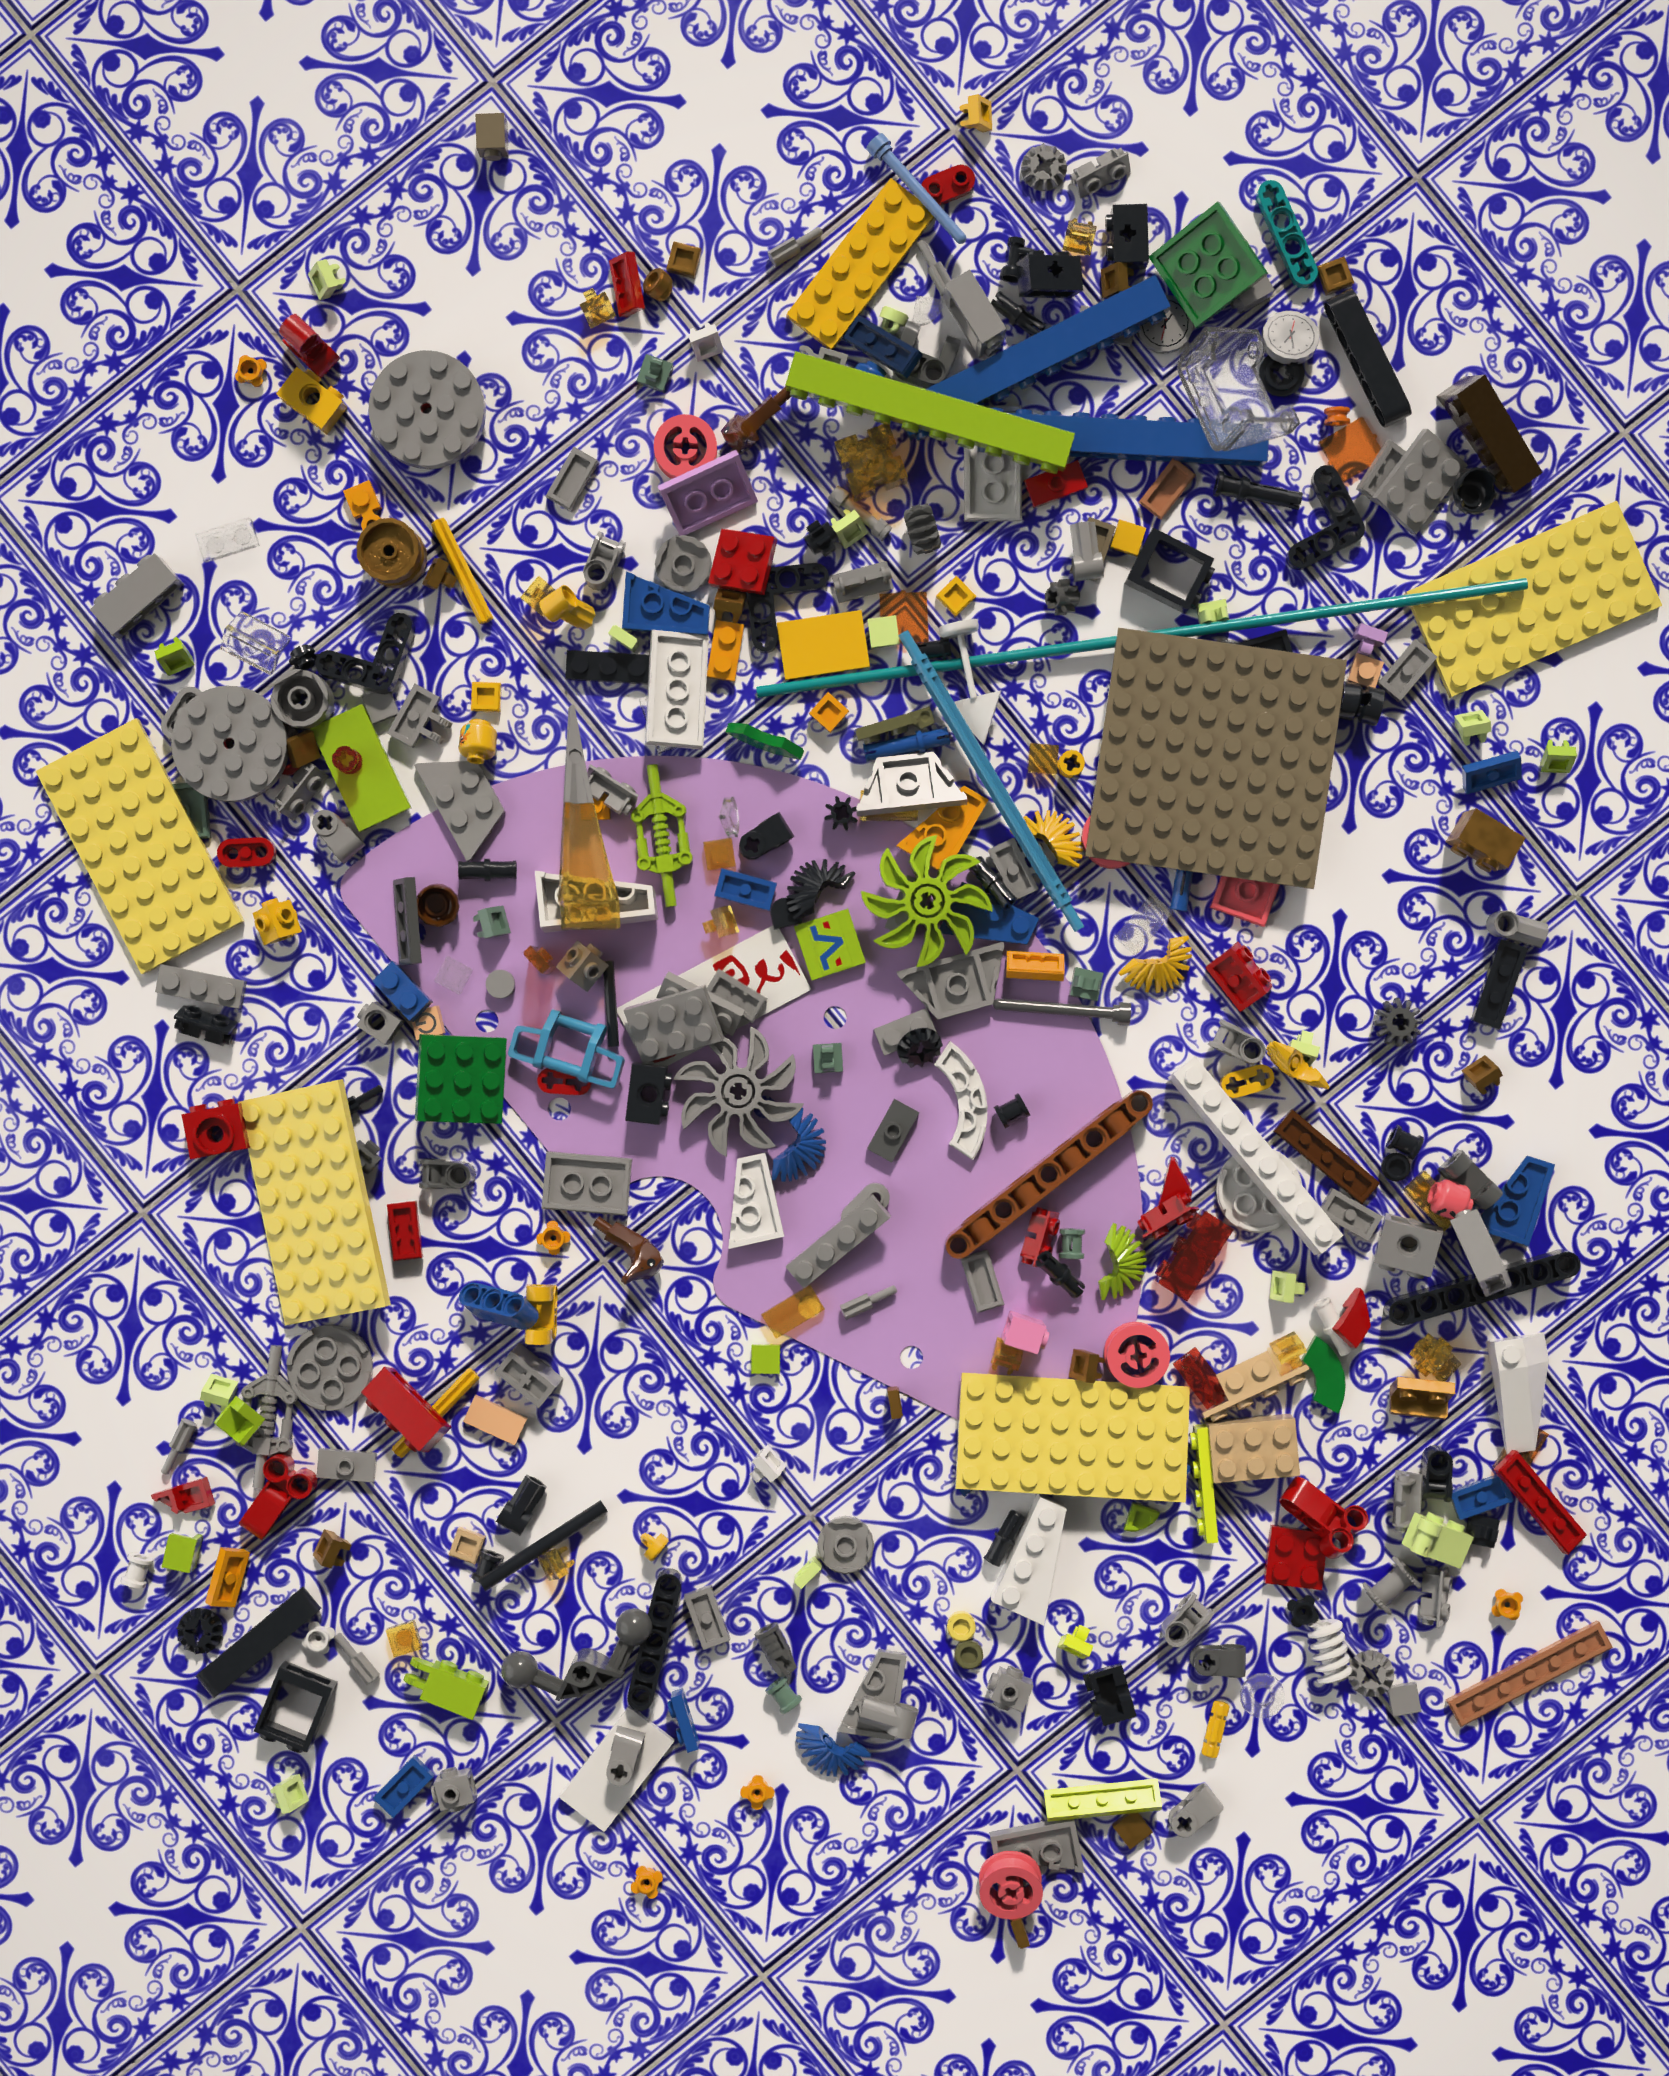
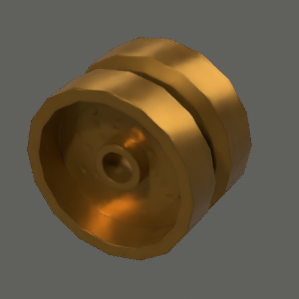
M394 518L378 519L370 523L359 536L356 545L358 561L362 569L380 585L392 589L405 588L415 583L423 574L427 564V549L422 539L403 521ZM392 550H395L394 554L389 556V553Z

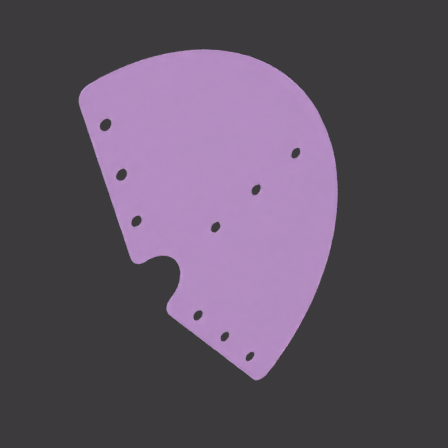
M634 756L585 761L587 772L590 764L596 768L601 767L611 774V778L619 783H627L639 795L636 806L632 807L627 816L623 813L619 815L610 809L611 820L581 821V805L563 803L565 765L518 776L492 785L506 812L500 821L495 824L491 834L482 843L475 853V857L470 862H484V859H491V861H516L517 879L495 878L491 879V881H485L484 879L459 880L458 861H467L438 809L382 842L353 864L343 875L340 892L344 904L389 959L396 962L433 1001L429 1007H440L443 1024L452 1035L507 1038L503 1097L548 1151L633 1158L631 1182L655 1176L675 1178L692 1185L710 1201L720 1220L723 1235L722 1253L714 1273L713 1285L718 1298L728 1307L890 1387L897 1386L900 1392L959 1420L961 1373L1074 1379L1069 1377L1073 1349L1086 1350L1104 1358V1345L1111 1332L1122 1324L1137 1322L1142 1279L1137 1281L1129 1278L1134 1286L1132 1291L1123 1282L1124 1295L1120 1297L1117 1292L1116 1299H1113L1109 1289L1106 1299L1101 1300L1098 1281L1105 1275L1108 1276L1113 1270L1109 1249L1106 1243H1104L1113 1223L1117 1224L1116 1231L1122 1225L1126 1227L1125 1231L1130 1229V1234L1134 1233L1136 1235L1131 1243L1141 1241L1142 1244L1133 1252L1143 1250V1230L1137 1222L1141 1219V1215H1143L1141 1187L1131 1130L1126 1132L992 1239L970 1253L973 1254L988 1249L1005 1305L977 1313L961 1259L951 1257L945 1248L946 1237L970 1215L1101 1112L1122 1099L1108 1057L1089 1017L996 1010L992 1004L937 1020L928 1010L936 1032L939 1034L943 1044L940 1048V1053L943 1052L950 1041L960 1048L975 1066L984 1085L987 1098L986 1131L973 1160L949 1144L956 1131L959 1107L951 1082L934 1065L939 1056L934 1057L933 1063L925 1062L923 1068L919 1065L911 1068L907 1063L902 1064L897 1051L884 1056L874 1032L875 1028L926 1008L897 975V971L917 965L924 941L925 927L918 924L916 935L913 937L912 942L906 946L896 949L879 946L873 940L891 931L885 928L888 919L879 918L872 914L864 905L861 897V891L887 899H897L900 890L885 886L880 876V859L886 848H889L901 872L905 876L909 875L916 878L909 864L910 854L896 847L914 828L888 813L857 816L856 812H854L852 816L858 822L853 823L850 821L847 824L848 831L844 830L843 825H838L837 829L833 830V820L825 821L824 819L827 815H831V811L825 805L830 804L833 806L836 804L835 796L839 797L840 802H845L850 797L849 805L851 808L857 807L861 800L799 776L765 767L710 758ZM658 764L661 792L683 804L687 810L684 816L685 832H688L690 853L693 855V861L690 865H685L676 872H673L677 903L675 907H665L661 874L642 871L637 866L636 839L638 837L636 823L631 820V813L650 794L647 765ZM842 807L841 810H834L837 814V820L841 821L843 817L848 819L849 815L846 813V807ZM780 812L795 837L757 859L749 860L744 858L739 850L741 837L767 818ZM665 813L668 820L666 824L669 827L667 832L670 835L668 839L671 842L669 847L672 850L670 854L680 853L677 837L679 833L677 818L669 813ZM650 815L642 823L644 838L647 839L649 857L659 856L656 854L657 846H655V841L657 840L654 838L655 831H653L652 827L654 826L651 819L653 815ZM750 839L746 840L747 846L745 850L757 852L759 842H752ZM823 859H827V871H829L837 861L839 862L838 868L843 864L846 866L842 876L852 871L856 874L846 889H837L830 886L824 888L815 904V913L801 918L802 923L848 908L866 963L812 981L794 926L780 929L811 990L755 1019L753 1023L750 1022L738 1028L733 1036L729 1034L724 1036L733 1042L738 1049L737 1066L739 1068L747 1066L750 1049V1026L757 1029L764 1036L769 1047V1060L761 1069L757 1070L756 1077L758 1079H764L792 1054L794 1055L796 1069L790 1084L783 1090H764L762 1096H769L774 1102L804 1103L802 1107L804 1108L802 1120L810 1113L813 1114L812 1120L817 1118L818 1122L812 1131L823 1128L824 1133L814 1139L826 1140V1144H820L826 1147V1151L819 1150V1152L824 1154V1157L814 1154L821 1161L820 1164L814 1162L817 1166L815 1170L803 1161L808 1175L805 1176L797 1167L799 1179L795 1180L792 1174V1181L789 1182L788 1176H786V1181L781 1182L779 1172L776 1181L772 1180L784 1237L728 1249L737 1159L766 1152L772 1178L773 1159L784 1152L797 1139L798 1133L792 1127L789 1120L772 1122L767 1118L758 1117L753 1110L751 1117L776 1145L767 1149L757 1148L743 1140L740 1136V1117L732 1115L728 1128L726 1157L712 1146L708 1136L709 1122L721 1112L719 1104H714L711 1108L705 1110L684 1129L681 1115L683 1106L688 1098L694 1093H713L715 1085L703 1081L673 1079L683 1066L695 1061L708 1062L718 1074L725 1073L726 1066L709 1045L668 1065L667 1073H672L671 1090H665L664 1101L669 1102L667 1119L662 1118L660 1125L625 1121L631 1066L634 1062L642 1063L618 1013L619 1046L608 1047L607 1031L600 1046L623 1056L625 1059L619 1084L615 1088L593 1083L589 1092L583 1095L543 1092L538 1086L537 1078L539 1073L546 1068H535L533 1064L511 1058L508 1055V1050L514 1029L517 1026L543 1029L552 1009L561 1011L564 1016L597 1025L600 1023L606 1025L603 974L590 990L586 992L556 968L566 952L577 940L586 947L591 943L603 953L600 957L603 961H614L616 1003L618 1008L661 985L668 971L678 976L773 926L770 911L714 896L721 868L777 883L772 901L773 905L776 900L795 894L787 890V886H798L790 878L791 876H796L794 874L795 870L802 873L799 868L800 866L806 868V862L812 866L811 861L815 860L821 870ZM929 867V876L936 878L938 871ZM969 869L957 874L946 884L947 889L950 891L959 888L961 882L975 885L982 889L983 885ZM535 871L558 875L565 874L581 878H597L612 882L620 881L651 885L656 893L658 920L544 933L540 928ZM405 877H415L416 896L423 888L431 884H444L452 888L456 893L460 905L456 919L443 927L425 924L418 917V922L426 930V936L420 943L422 963L412 965L399 964L393 881ZM931 895L928 896L925 903L927 909L932 908L931 902L934 899ZM504 905L511 933L486 939L478 937L477 933L483 930L480 921L474 922L473 917L478 914L477 911ZM943 921L938 922V929L940 928ZM1032 933L1027 945L1003 942L1004 951L994 1000L1011 999L1082 1005L1079 998L1068 996L1070 983L1065 976L1064 981L1006 978L1007 951L1048 953L1034 933ZM942 934L945 943L941 954L936 960L964 953L954 935ZM974 938L970 951L997 944L1001 941ZM495 970L508 971L515 979V989L506 998L493 997L486 989V979ZM833 1006L842 1008L847 1016L845 1024L838 1029L828 1027L824 1021L826 1010ZM483 1010H491L498 1017V1025L492 1032H483L476 1025V1017ZM558 1026L553 1035L548 1057L582 1066L591 1035ZM522 1032L517 1052L534 1058L540 1035ZM921 1042L917 1053H921L924 1048ZM841 1043L843 1072L815 1073L813 1045ZM598 1053L592 1076L611 1081L616 1061ZM549 1072V1076L543 1078V1083H548V1088L552 1089L553 1084H563V1079L554 1078L553 1073ZM579 1078L567 1079V1084L576 1085L579 1091H581L582 1086L587 1085V1083L579 1081ZM739 1083L735 1084L736 1088H731V1093L735 1095L736 1100H741V1095L745 1097L747 1090L743 1089L742 1084ZM646 1086L642 1090V1096L646 1101H655L657 1091L652 1086ZM1019 1093L1031 1116H1023L1010 1123L1009 1127L1005 1129L994 1107L1011 1101ZM555 1098H564L571 1106V1112L564 1120H555L548 1112V1106ZM896 1099L918 1111L919 1114L893 1162H890L871 1152L867 1147L891 1103ZM1094 1130L1087 1134L1086 1142L1089 1146L1093 1147L1100 1143L1101 1136L1098 1131ZM1046 1166L1041 1171V1178L1045 1182L1052 1181L1056 1176V1171L1052 1166ZM880 1183L884 1185L890 1195L889 1203L885 1208L891 1215L890 1219L808 1286L803 1288L788 1271L786 1265L841 1221L843 1209L868 1184ZM872 1193L878 1201L881 1200L879 1193ZM1000 1202L996 1206V1214L999 1217L1008 1216L1011 1212L1010 1204L1008 1202ZM1036 1207L1060 1213L1058 1217L1060 1220L1059 1230L1060 1228L1085 1229V1234L1082 1235L1084 1259L1059 1258V1253L1062 1252V1234L1059 1233V1230L1053 1236L1050 1246L1052 1247V1256L1061 1264H1066L1071 1269V1273L1085 1284V1289H1082L1084 1292L1077 1298H1072L1060 1285L1053 1284L1050 1281V1276L1041 1268L1033 1267V1264L1029 1265L1021 1262L1022 1256H1020L1025 1237L1036 1239V1233L1027 1231L1032 1211L1035 1212ZM961 1237L954 1238L950 1244V1248L954 1252H961L966 1247V1241ZM894 1285L896 1287V1294L872 1304V1309L848 1320L843 1316L840 1305L866 1293L868 1296H871ZM805 1296H814L820 1302V1312L813 1318H805L799 1313L798 1303ZM1009 1311L1044 1322L1047 1332H1049L1045 1349L1040 1348L1038 1354L1004 1344L1001 1336ZM1131 1336L1124 1340L1118 1352L1122 1351L1124 1345L1127 1342L1130 1341L1132 1343L1134 1336ZM915 1346L921 1350L923 1361L917 1368L910 1369L901 1363L900 1355L904 1348ZM1105 1362L1098 1363L1097 1373H1101L1102 1378L1095 1379V1381L1119 1382L1109 1372ZM1126 1362L1122 1363L1121 1369L1125 1372L1127 1367Z

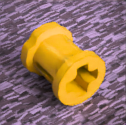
M1076 750L1064 752L1057 762V768L1065 778L1079 775L1085 765L1083 755ZM1070 757H1073L1075 759L1074 764L1078 765V768L1074 767L1069 771L1064 760L1068 761Z

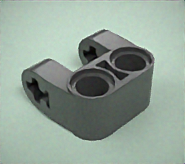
M907 320L900 340L914 347L921 325ZM948 335L939 359L922 353V358L907 379L896 372L894 373L901 380L927 389L947 379L962 340ZM929 369H937L941 373V377L937 380H930L926 376V372Z
M1457 1149L1437 1169L1445 1179H1451L1470 1189V1199H1473V1207L1488 1209L1503 1194V1191L1476 1166L1463 1150Z

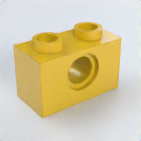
M296 367L276 395L328 435L348 408L342 401L344 396L332 386L326 389L319 384L321 378L307 368L304 372ZM312 393H320V399L316 404L311 405L307 403L308 397Z

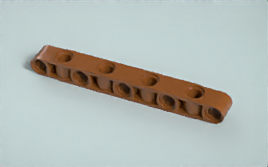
M1133 1090L1101 1112L952 1231L945 1240V1248L948 1254L953 1258L962 1259L1001 1232L1134 1127L1139 1120L1151 1111L1153 1106L1151 1096L1147 1092ZM1137 1095H1142L1146 1100V1105L1141 1111H1135L1131 1106L1132 1099ZM1096 1130L1099 1132L1101 1140L1098 1145L1091 1147L1086 1142V1136L1089 1132ZM1046 1166H1052L1056 1171L1055 1178L1050 1182H1045L1041 1178V1171ZM1000 1202H1008L1011 1206V1212L1006 1217H999L996 1214L995 1209ZM956 1237H961L966 1241V1247L961 1252H954L950 1248L951 1241Z

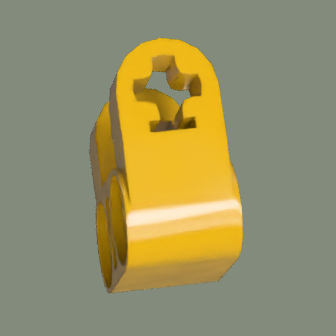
M527 1284L526 1300L538 1310L539 1317L534 1326L525 1330V1344H551L556 1338L557 1285Z

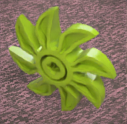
M937 835L920 841L910 854L909 864L916 876L914 882L908 881L901 872L889 848H886L882 854L879 864L881 879L885 886L900 890L903 893L902 900L887 899L861 891L864 905L875 916L888 919L899 912H904L907 915V920L896 929L873 940L879 946L889 949L906 946L912 942L917 925L921 924L925 927L924 941L916 967L932 963L941 954L945 940L938 929L939 921H944L953 932L965 955L970 951L974 941L973 925L967 916L951 911L950 906L952 903L966 904L993 912L989 897L979 887L965 884L954 891H950L946 886L947 882L952 880L957 874L980 863L975 857L966 854H956L947 857L941 862L937 877L931 878L929 876L930 859ZM922 894H926V897L930 895L933 897L931 909H927V906L921 907Z

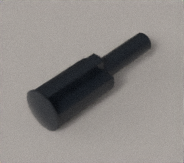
M377 1085L357 1098L355 1096L349 1097L350 1114L352 1115L362 1109L360 1105L383 1092L382 1086Z

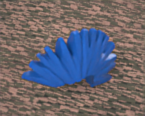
M801 1108L794 1117L789 1119L790 1124L798 1133L797 1139L784 1152L773 1159L772 1180L776 1181L779 1172L781 1182L786 1181V1176H788L789 1182L792 1181V1174L795 1180L799 1179L797 1167L805 1176L808 1175L803 1161L815 1170L817 1166L814 1162L820 1164L821 1161L814 1154L824 1157V1154L819 1152V1150L826 1151V1147L820 1145L826 1144V1140L814 1139L824 1133V1130L820 1128L812 1131L818 1120L817 1118L812 1120L813 1114L811 1113L802 1120L804 1108Z
M798 1723V1728L802 1729L796 1732V1736L800 1737L796 1739V1742L800 1743L798 1744V1749H807L801 1756L804 1758L814 1755L807 1764L810 1767L815 1765L813 1768L815 1771L822 1766L820 1774L827 1770L826 1776H830L833 1771V1777H837L839 1766L846 1776L849 1774L847 1765L858 1770V1765H864L860 1756H871V1753L857 1741L843 1748L838 1746L822 1727Z

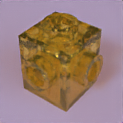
M1429 1333L1419 1340L1409 1353L1416 1361L1413 1366L1424 1377L1430 1374L1437 1381L1445 1382L1462 1364L1451 1352L1454 1348L1445 1339L1440 1337L1436 1340Z

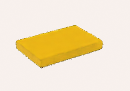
M862 610L777 623L785 681L870 668Z

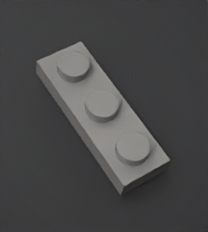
M160 964L155 992L241 1009L247 981Z
M668 971L656 998L699 986ZM708 991L721 1030L733 1036L745 1010Z

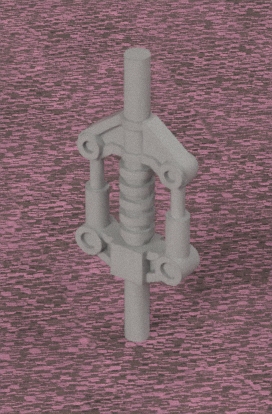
M280 1345L270 1346L267 1373L244 1386L241 1391L242 1396L245 1398V1403L250 1407L252 1398L259 1394H264V1397L261 1399L263 1405L260 1407V1410H262L260 1415L265 1418V1421L257 1430L259 1435L253 1434L244 1446L235 1441L237 1446L245 1447L252 1454H257L252 1487L263 1489L265 1476L263 1474V1466L268 1456L277 1452H286L293 1446V1440L291 1439L293 1419H291L293 1404L298 1400V1397L291 1389V1385L281 1375H278L282 1350ZM275 1396H279L286 1403L285 1418L282 1419L280 1437L270 1436L273 1434L271 1427H274V1421L272 1420L275 1419V1414L273 1413L276 1411L274 1404L277 1403Z

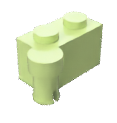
M1414 1512L1401 1544L1420 1556L1429 1557L1461 1569L1474 1539L1473 1536L1464 1532L1465 1526L1449 1520L1447 1524L1443 1523L1444 1518L1428 1512L1426 1516Z

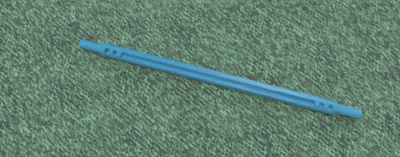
M908 630L902 632L898 636L912 658V666L1057 909L1060 908L1074 932L1085 927L1070 903L1072 899L927 655L921 653Z

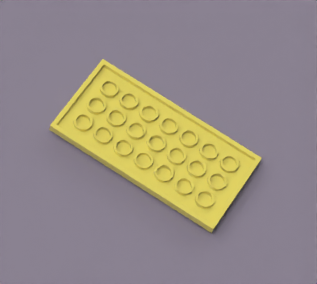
M1617 501L1404 593V595L1527 578L1528 589L1410 606L1427 648L1437 656L1434 664L1449 698L1662 606Z
M135 718L35 771L141 974H146L159 967L160 964H165L245 922L204 842L198 836L195 825L188 816L185 806L182 805L177 791L173 788V783L139 719Z
M341 1079L239 1101L238 1103L242 1104L243 1117L250 1145L248 1152L285 1325L391 1305L344 1080Z
M961 1373L955 1489L1186 1503L1190 1387L1153 1384L1144 1388H1133L1121 1382L1095 1381V1383H1087L1074 1379Z

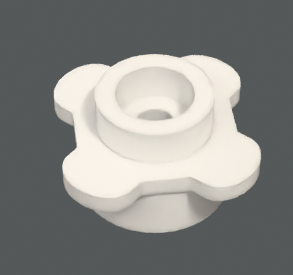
M313 1621L308 1625L309 1632L303 1638L302 1644L307 1649L318 1651L319 1654H326L330 1649V1640L335 1636V1630L332 1627L325 1628L320 1626L319 1622ZM320 1635L321 1640H317L316 1636Z

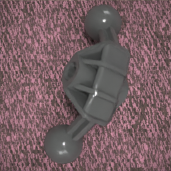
M632 1608L624 1611L616 1621V1634L619 1640L611 1658L593 1649L583 1648L576 1653L564 1680L538 1669L535 1658L525 1651H515L504 1659L501 1667L502 1677L513 1688L521 1689L533 1685L557 1696L555 1699L557 1701L573 1697L581 1698L584 1694L591 1693L600 1688L603 1690L611 1682L623 1677L626 1664L634 1647L646 1642L652 1633L651 1619L646 1612L640 1609Z

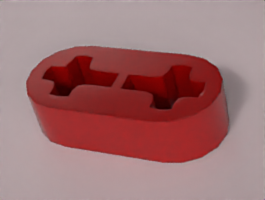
M548 1068L542 1070L537 1078L539 1088L543 1092L550 1094L583 1095L589 1092L593 1084L588 1082L579 1091L576 1085L567 1084V1079H576L577 1077ZM549 1072H552L554 1078L563 1079V1084H553L552 1089L548 1088V1083H543V1078L548 1077Z

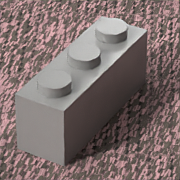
M156 553L152 556L146 555L137 563V569L130 575L127 573L121 576L115 583L116 587L109 593L104 592L94 600L95 605L90 608V611L109 633L119 640L184 584L168 564Z

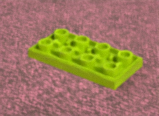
M363 704L332 717L316 727L310 728L360 833L412 809Z

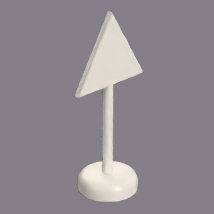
M967 619L939 627L941 637L945 639L958 638L970 698L955 701L954 703L972 733L984 745L1001 690L980 696L976 694L964 636L975 633L979 629L977 619Z

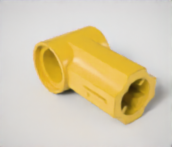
M566 585L560 586L540 600L539 603L541 611L551 622L562 619L584 630L592 626L593 619L596 616L594 608L577 599L574 592Z

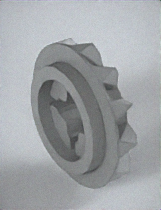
M1044 143L1040 146L1032 147L1024 155L1021 164L1023 179L1031 188L1038 191L1055 189L1063 182L1067 172L1064 154L1057 150L1056 146L1051 147ZM1039 159L1044 163L1052 162L1049 167L1050 175L1044 170L1036 172L1040 165Z
M1366 1650L1355 1655L1350 1661L1349 1665L1352 1668V1673L1348 1679L1355 1691L1365 1697H1378L1389 1690L1394 1681V1669L1392 1663L1384 1654L1374 1650ZM1362 1665L1369 1669L1380 1665L1376 1673L1380 1683L1373 1679L1362 1683L1366 1676Z

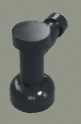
M1009 237L1007 243L1010 247L1008 262L1000 271V279L1005 282L1018 283L1016 262L1020 258H1024L1026 253L1037 250L1024 247L1025 240L1023 238Z

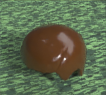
M436 883L423 888L418 893V917L425 924L443 927L456 919L460 905L458 896L452 888Z

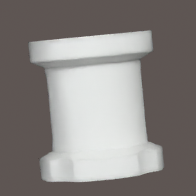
M129 1553L127 1556L129 1563L126 1574L121 1577L120 1582L132 1588H146V1574L149 1565L153 1564L154 1559L140 1553Z

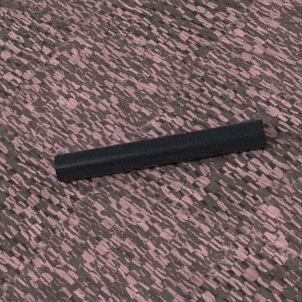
M605 961L609 965L603 972L608 1047L619 1046L614 961Z

